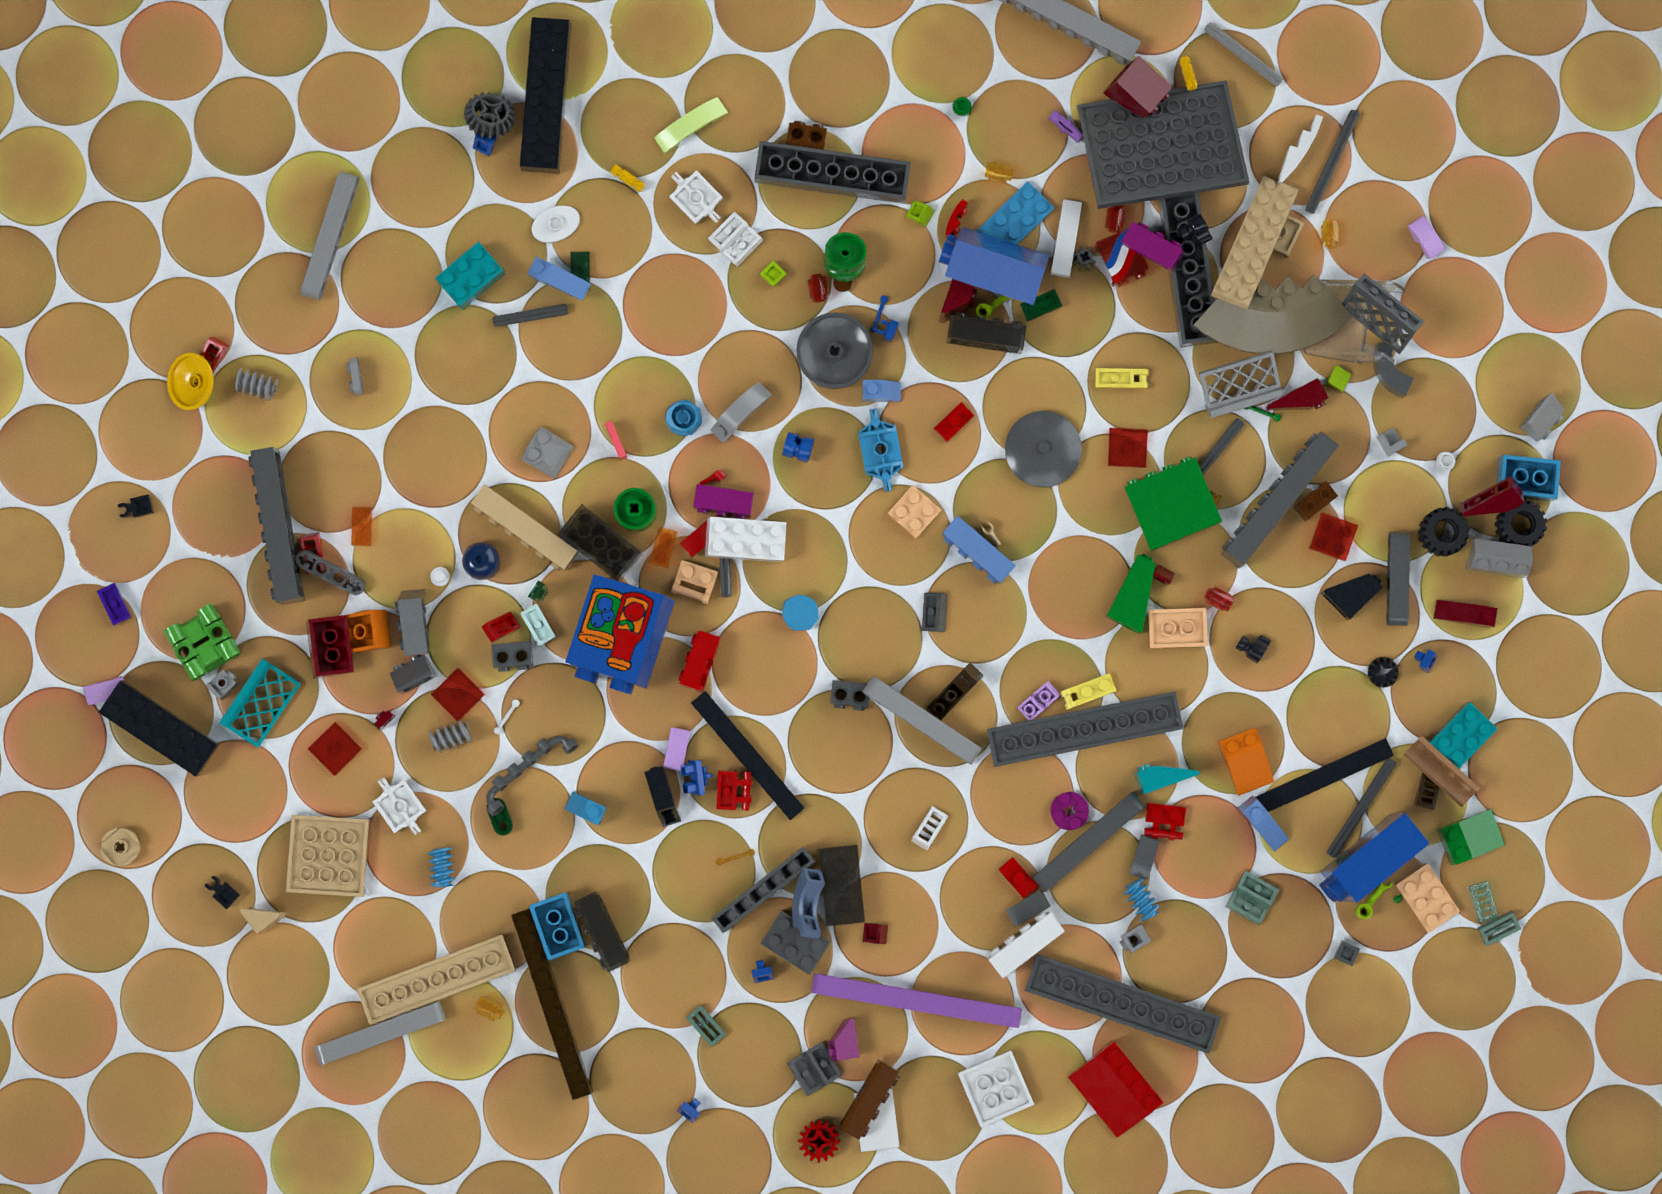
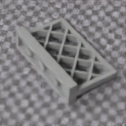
M1273 351L1199 372L1206 402V411L1211 418L1284 396ZM1270 358V364L1267 369L1259 366L1262 359ZM1249 363L1253 365V368L1247 375L1241 369L1245 364ZM1257 368L1264 371L1260 380L1252 377ZM1228 369L1235 371L1230 380L1223 377V374ZM1213 374L1217 378L1211 386L1206 383L1205 376ZM1238 374L1246 377L1241 386L1234 383ZM1270 374L1274 376L1275 383L1266 385L1263 381ZM1220 379L1228 382L1223 392L1215 388ZM1251 379L1257 385L1253 390L1249 391L1245 387ZM1231 385L1239 388L1236 395L1230 396L1226 394ZM1213 390L1221 394L1217 401L1210 402L1209 397Z

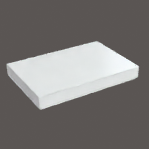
M892 1088L888 1090L890 1095L884 1104L881 1102L878 1110L880 1112L875 1120L871 1119L868 1127L870 1129L865 1137L861 1136L859 1139L861 1152L900 1147Z

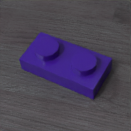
M112 583L97 591L113 626L132 618L116 583Z

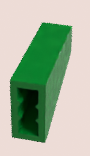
M1138 554L1105 616L1137 634H1141L1143 631L1155 563L1152 562L1153 558L1146 554Z

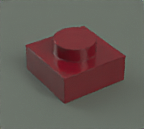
M383 710L375 718L377 721L374 724L382 730L396 716L389 710L386 712Z

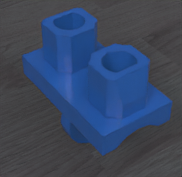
M688 760V763L680 766L682 775H690L691 782L683 783V791L692 795H705L704 786L708 785V778L713 777V773H707L706 766L701 765V760Z

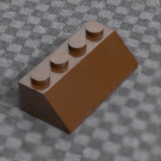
M878 1059L839 1124V1129L858 1140L861 1136L865 1137L870 1129L868 1127L871 1119L875 1120L880 1112L878 1110L881 1102L884 1104L890 1095L888 1093L891 1085L894 1087L900 1078L898 1076L899 1071Z

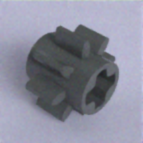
M1079 247V254L1074 253L1073 255L1077 258L1073 264H1078L1080 266L1079 270L1082 267H1086L1089 270V264L1096 263L1092 259L1096 253H1091L1089 251L1090 247L1087 250ZM1086 255L1087 260L1085 262H1082L1081 257Z

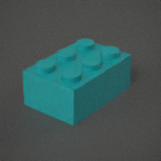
M478 241L435 279L458 307L463 310L503 277L505 272Z
M1467 702L1428 742L1460 769L1493 735L1497 728L1471 702Z

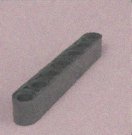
M1132 791L1032 878L1044 892L1048 891L1145 807L1144 803Z

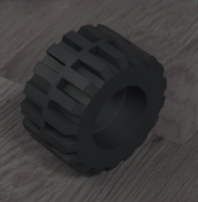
M1524 500L1520 507L1497 514L1495 518L1497 522L1494 523V527H1497L1495 532L1496 535L1499 534L1500 536L1498 539L1501 542L1524 546L1537 544L1544 537L1545 534L1543 533L1547 530V526H1545L1547 518L1544 519V511L1541 512L1539 510L1541 507L1533 505L1534 502L1532 501L1526 502ZM1515 514H1522L1528 518L1530 530L1527 535H1519L1512 529L1511 520Z
M1449 507L1437 508L1431 511L1419 524L1418 534H1420L1419 541L1423 543L1422 547L1424 549L1427 548L1428 553H1434L1438 557H1447L1459 552L1467 544L1466 541L1470 537V534H1468L1470 526L1466 524L1468 523L1467 518L1464 519L1462 513H1458L1457 509H1449ZM1439 521H1445L1453 528L1454 536L1449 543L1439 541L1434 534V527Z

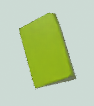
M914 200L906 217L926 227L934 214V210L929 205Z
M1335 365L1326 384L1344 392L1352 374Z

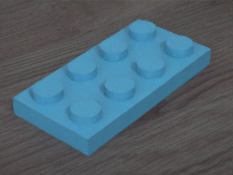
M1027 181L977 232L1018 245L1054 210V207Z

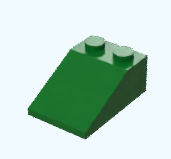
M1491 809L1437 829L1450 865L1463 863L1505 845Z

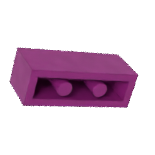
M1132 222L1121 241L1122 245L1173 272L1184 253L1183 249H1181L1182 245L1174 240L1171 242L1165 240V236L1157 231L1154 233L1147 230L1149 227L1141 222H1138V224Z
M697 484L693 507L697 509L698 513L708 514V511L716 512L717 516L727 517V514L735 515L736 519H746V517H751L754 493Z

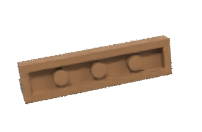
M1423 736L1404 754L1410 762L1461 807L1480 789L1479 786Z

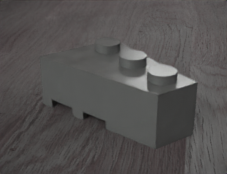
M425 589L401 591L398 602H395L396 613L400 615V620L397 621L398 631L402 632L400 649L404 650L405 656L428 654L430 649L428 625H426L425 617L426 607H424L423 602Z

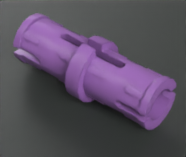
M1057 110L1050 115L1048 120L1058 126L1063 134L1069 135L1076 143L1081 141L1083 138L1082 131L1075 127L1071 120L1064 118Z

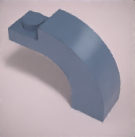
M803 868L795 887L792 918L794 928L799 929L802 937L819 939L821 935L817 919V902L825 885L821 870Z

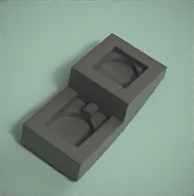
M1141 834L1129 874L1148 880L1160 840Z
M1039 890L1005 911L1016 927L1048 909L1051 905L1042 890Z

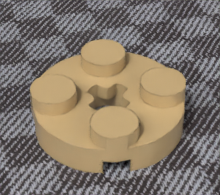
M116 828L108 831L101 841V855L110 865L127 866L137 859L141 851L139 838L133 831L126 828ZM118 842L125 844L123 852L116 851L118 847L116 844Z

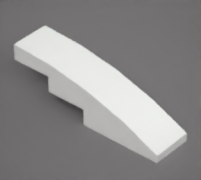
M1316 114L1310 131L1303 130L1297 146L1290 145L1278 178L1279 184H1282L1293 173L1307 153L1318 132L1323 116Z
M1063 199L1051 275L1070 277L1082 202Z

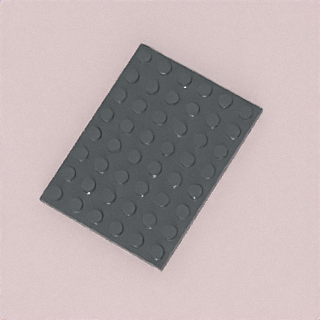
M1227 81L1197 85V89L1192 91L1187 90V87L1171 89L1168 91L1170 94L1163 103L1159 102L1156 105L1159 107L1152 116L1148 114L1144 118L1139 117L1112 99L1077 105L1098 209L1249 185V177Z

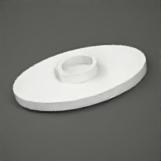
M570 206L549 208L542 212L533 222L532 234L535 239L543 243L562 241L572 235L577 229L580 222L579 213Z

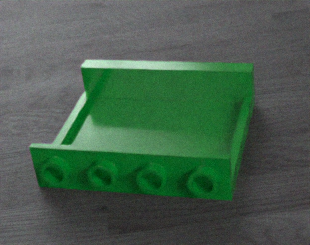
M1189 456L1181 459V464L1176 466L1173 463L1162 467L1163 471L1157 474L1155 471L1144 475L1145 478L1140 481L1135 478L1126 482L1128 486L1124 487L1150 551L1222 522L1196 457L1192 459Z

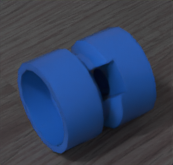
M788 432L782 456L788 458L795 456L797 460L808 463L814 439L805 436L800 438L798 434Z

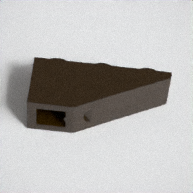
M969 663L929 704L928 708L942 720L984 675L973 664Z

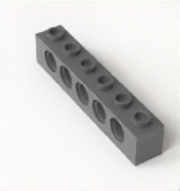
M803 846L711 919L721 932L725 933L798 876L803 868H808L815 860Z

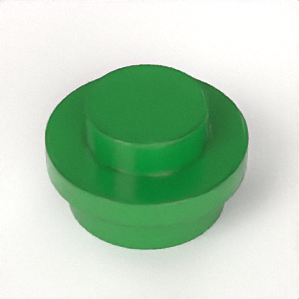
M959 97L953 102V111L958 116H966L970 113L972 105L969 99Z

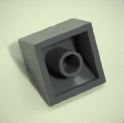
M416 655L410 658V663L406 665L401 663L393 668L394 671L390 675L398 693L405 694L437 677L427 656Z

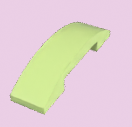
M716 97L676 120L655 136L654 139L664 154L680 145L681 141L709 123H714L728 114L719 98Z

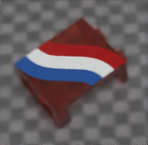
M1128 229L1097 241L1094 245L1097 253L1100 252L1111 276L1112 287L1116 285L1118 287L1125 286L1129 283L1128 280L1133 278L1136 280L1146 276L1149 270L1144 256L1122 245L1121 241Z

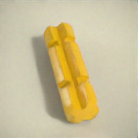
M1188 56L1181 57L1179 63L1184 80L1187 83V90H1196L1197 81L1190 64V58Z
M616 164L612 167L610 171L612 175L618 176L621 181L630 187L633 186L638 192L644 189V182L637 180L635 176L626 170H622Z

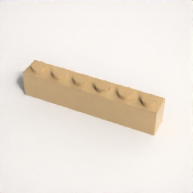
M485 484L471 502L475 506L473 508L474 511L481 516L484 513L490 517L488 521L497 527L499 524L506 528L504 530L506 534L512 538L516 535L521 539L520 544L527 549L531 546L537 550L535 554L543 560L545 558L551 560L552 563L550 565L558 571L561 569L566 571L579 554L576 549Z

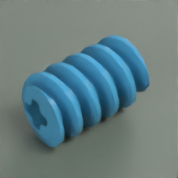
M452 847L437 848L428 852L429 856L434 857L428 861L434 864L429 870L435 872L430 878L436 880L430 886L436 888L455 886L449 883L455 880L454 877L449 876L454 870L448 868L453 865V862L448 861L449 858L453 857V854L447 853Z
M1139 878L1125 886L1124 888L1127 889L1123 893L1124 895H1131L1127 900L1128 902H1135L1132 905V909L1139 908L1135 914L1143 915L1139 920L1140 922L1146 921L1161 912H1156L1159 908L1158 904L1152 905L1155 898H1148L1151 891L1144 892L1147 885H1140L1143 878Z

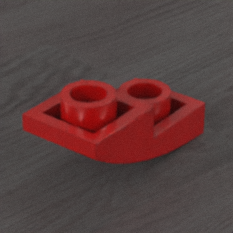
M964 199L958 203L950 216L945 233L946 239L949 234L956 236L961 230L959 228L961 222L957 218H963L968 212L966 209L968 203Z
M707 520L679 543L691 558L706 546Z

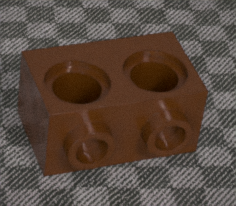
M802 121L789 122L786 145L824 150L827 128L820 124L805 125ZM799 131L803 136L800 139H795L792 137V134ZM817 134L821 136V140L813 142L811 137Z
M1326 481L1297 503L1294 509L1306 522L1338 497V495Z

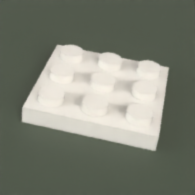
M1011 1050L958 1072L980 1127L1034 1105Z

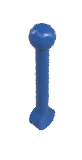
M885 295L880 298L881 304L874 325L870 328L872 333L877 332V325L884 304L888 301Z

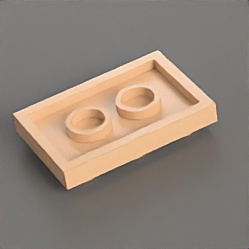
M1206 608L1148 610L1150 649L1208 646Z
M1425 863L1395 884L1427 933L1460 912L1428 863Z

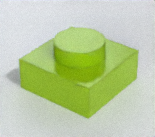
M774 261L760 273V276L773 288L787 275Z

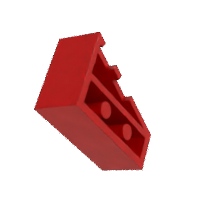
M698 630L697 634H693L690 643L693 647L691 652H687L684 661L686 666L684 670H681L678 679L681 686L703 693L721 637Z

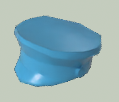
M679 400L668 407L665 422L672 433L681 436L692 435L702 424L701 410L689 400Z
M797 594L784 601L782 616L787 626L792 630H810L819 619L817 603L812 598Z

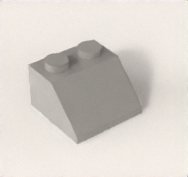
M1550 393L1541 399L1519 428L1536 442L1541 439L1545 440L1552 432L1549 430L1552 425H1557L1562 420L1563 416L1561 414L1564 412V408L1557 398Z

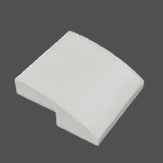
M735 212L708 238L736 267L763 241L762 237Z

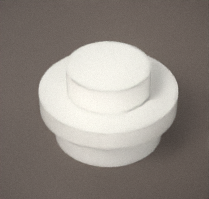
M1442 452L1436 458L1438 468L1443 471L1452 469L1456 462L1454 455L1450 452Z
M437 567L431 572L430 579L434 585L444 586L449 582L450 574L445 568Z

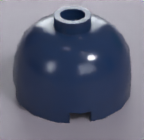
M477 542L470 545L464 551L462 565L465 572L473 579L487 580L494 577L499 571L501 559L497 549L491 544Z

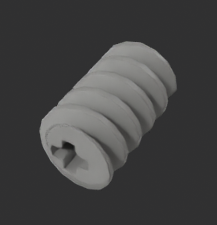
M240 368L236 376L235 389L237 392L243 390L244 394L250 392L251 396L257 395L260 399L265 396V400L269 401L274 396L279 381L276 378L274 383H272L271 376L265 381L264 374L258 379L257 372L250 376V370L242 374V368Z
M459 720L458 727L451 723L450 730L444 725L443 732L436 728L435 735L431 730L429 731L430 741L435 752L436 749L440 753L443 752V746L446 750H449L450 743L453 747H457L458 741L461 745H464L465 738L468 742H472L471 732L466 720L464 725Z

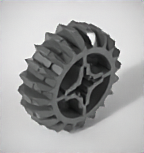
M490 91L487 94L481 92L480 96L475 94L465 105L464 119L466 125L469 126V131L474 130L475 135L481 134L482 138L488 136L489 139L492 136L498 139L500 135L505 136L506 132H510L516 116L514 105H511L510 100H505L504 95L499 97L498 93L492 95Z

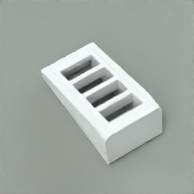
M932 806L911 841L928 851L947 820L948 815ZM933 814L937 818L941 819V822L936 821L930 816ZM927 821L937 826V828L935 829L928 825ZM925 828L926 830H928V831H930L931 833H933V835H932V836L929 835L928 833L924 832L922 829ZM919 835L923 836L929 841L927 842L919 837Z

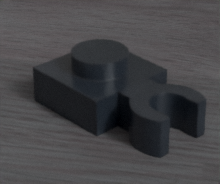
M149 494L130 498L131 504L129 505L126 503L117 505L118 508H126V513L120 514L121 518H127L131 513H133L135 518L154 514Z
M212 876L211 878L215 880V885L212 887L206 883L205 887L208 890H214L216 893L212 897L225 909H229L241 894L227 882L221 885L220 879L217 876Z

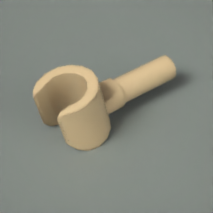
M987 520L989 527L986 529L980 524L982 531L985 534H989L996 546H999L1001 543L993 532L994 527L992 523Z

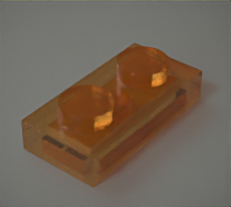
M352 507L351 546H371L372 508Z
M662 527L658 528L649 562L650 565L669 568L678 534L677 531Z

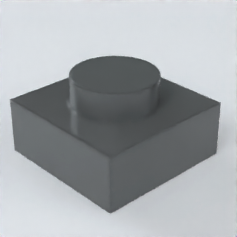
M1341 940L1334 958L1353 966L1360 948Z

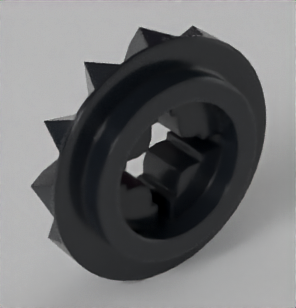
M1387 657L1374 659L1368 667V677L1377 687L1385 688L1391 686L1396 682L1399 675L1398 666L1392 659ZM1381 666L1384 669H1390V671L1386 673V678H1384L1383 675L1376 676V674H1378V672L1381 671Z

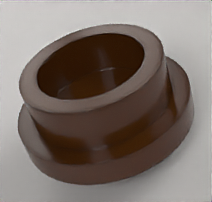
M834 279L833 285L837 291L846 292L851 288L852 281L842 282Z

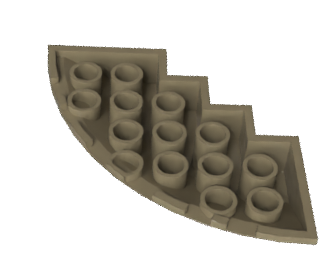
M1315 275L1309 278L1301 288L1287 276L1275 289L1261 278L1248 310L1216 298L1193 326L1207 337L1229 348L1232 347L1254 354L1273 351L1274 354L1302 350L1323 341L1339 330L1352 315L1330 288Z

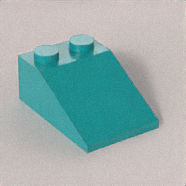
M1150 763L1137 767L1138 772L1134 773L1141 795L1200 775L1197 770L1156 765L1150 766Z

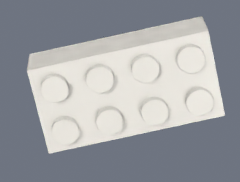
M709 517L707 519L705 557L781 563L784 561L786 522Z
M1042 911L1034 918L1036 921L1033 924H1025L1019 929L1021 933L1016 937L1011 935L1003 941L1005 943L1004 946L1000 949L995 947L988 953L990 955L987 958L1001 978L1006 977L1065 932L1051 912L1045 913V911Z

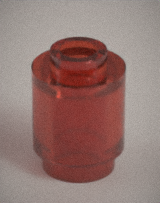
M1123 205L1107 209L1105 228L1108 229V232L1119 233L1120 230L1124 229L1126 211Z
M821 274L811 275V279H808L807 283L813 303L827 301L829 292L826 277Z
M1216 586L1213 588L1209 587L1204 596L1207 604L1221 611H1229L1234 602V598L1231 597L1230 593Z

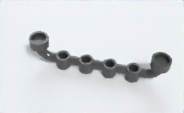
M561 735L554 736L548 741L543 738L536 745L539 749L534 753L530 750L522 756L524 761L521 764L513 763L507 768L508 774L504 778L501 775L495 777L492 781L494 786L488 791L486 796L487 804L489 805L487 811L492 816L499 814L503 810L504 805L499 800L494 801L495 794L504 790L508 783L518 778L525 769L534 765L543 754L550 752L554 745L562 743V749L567 755L575 751L579 744L574 738L569 740Z

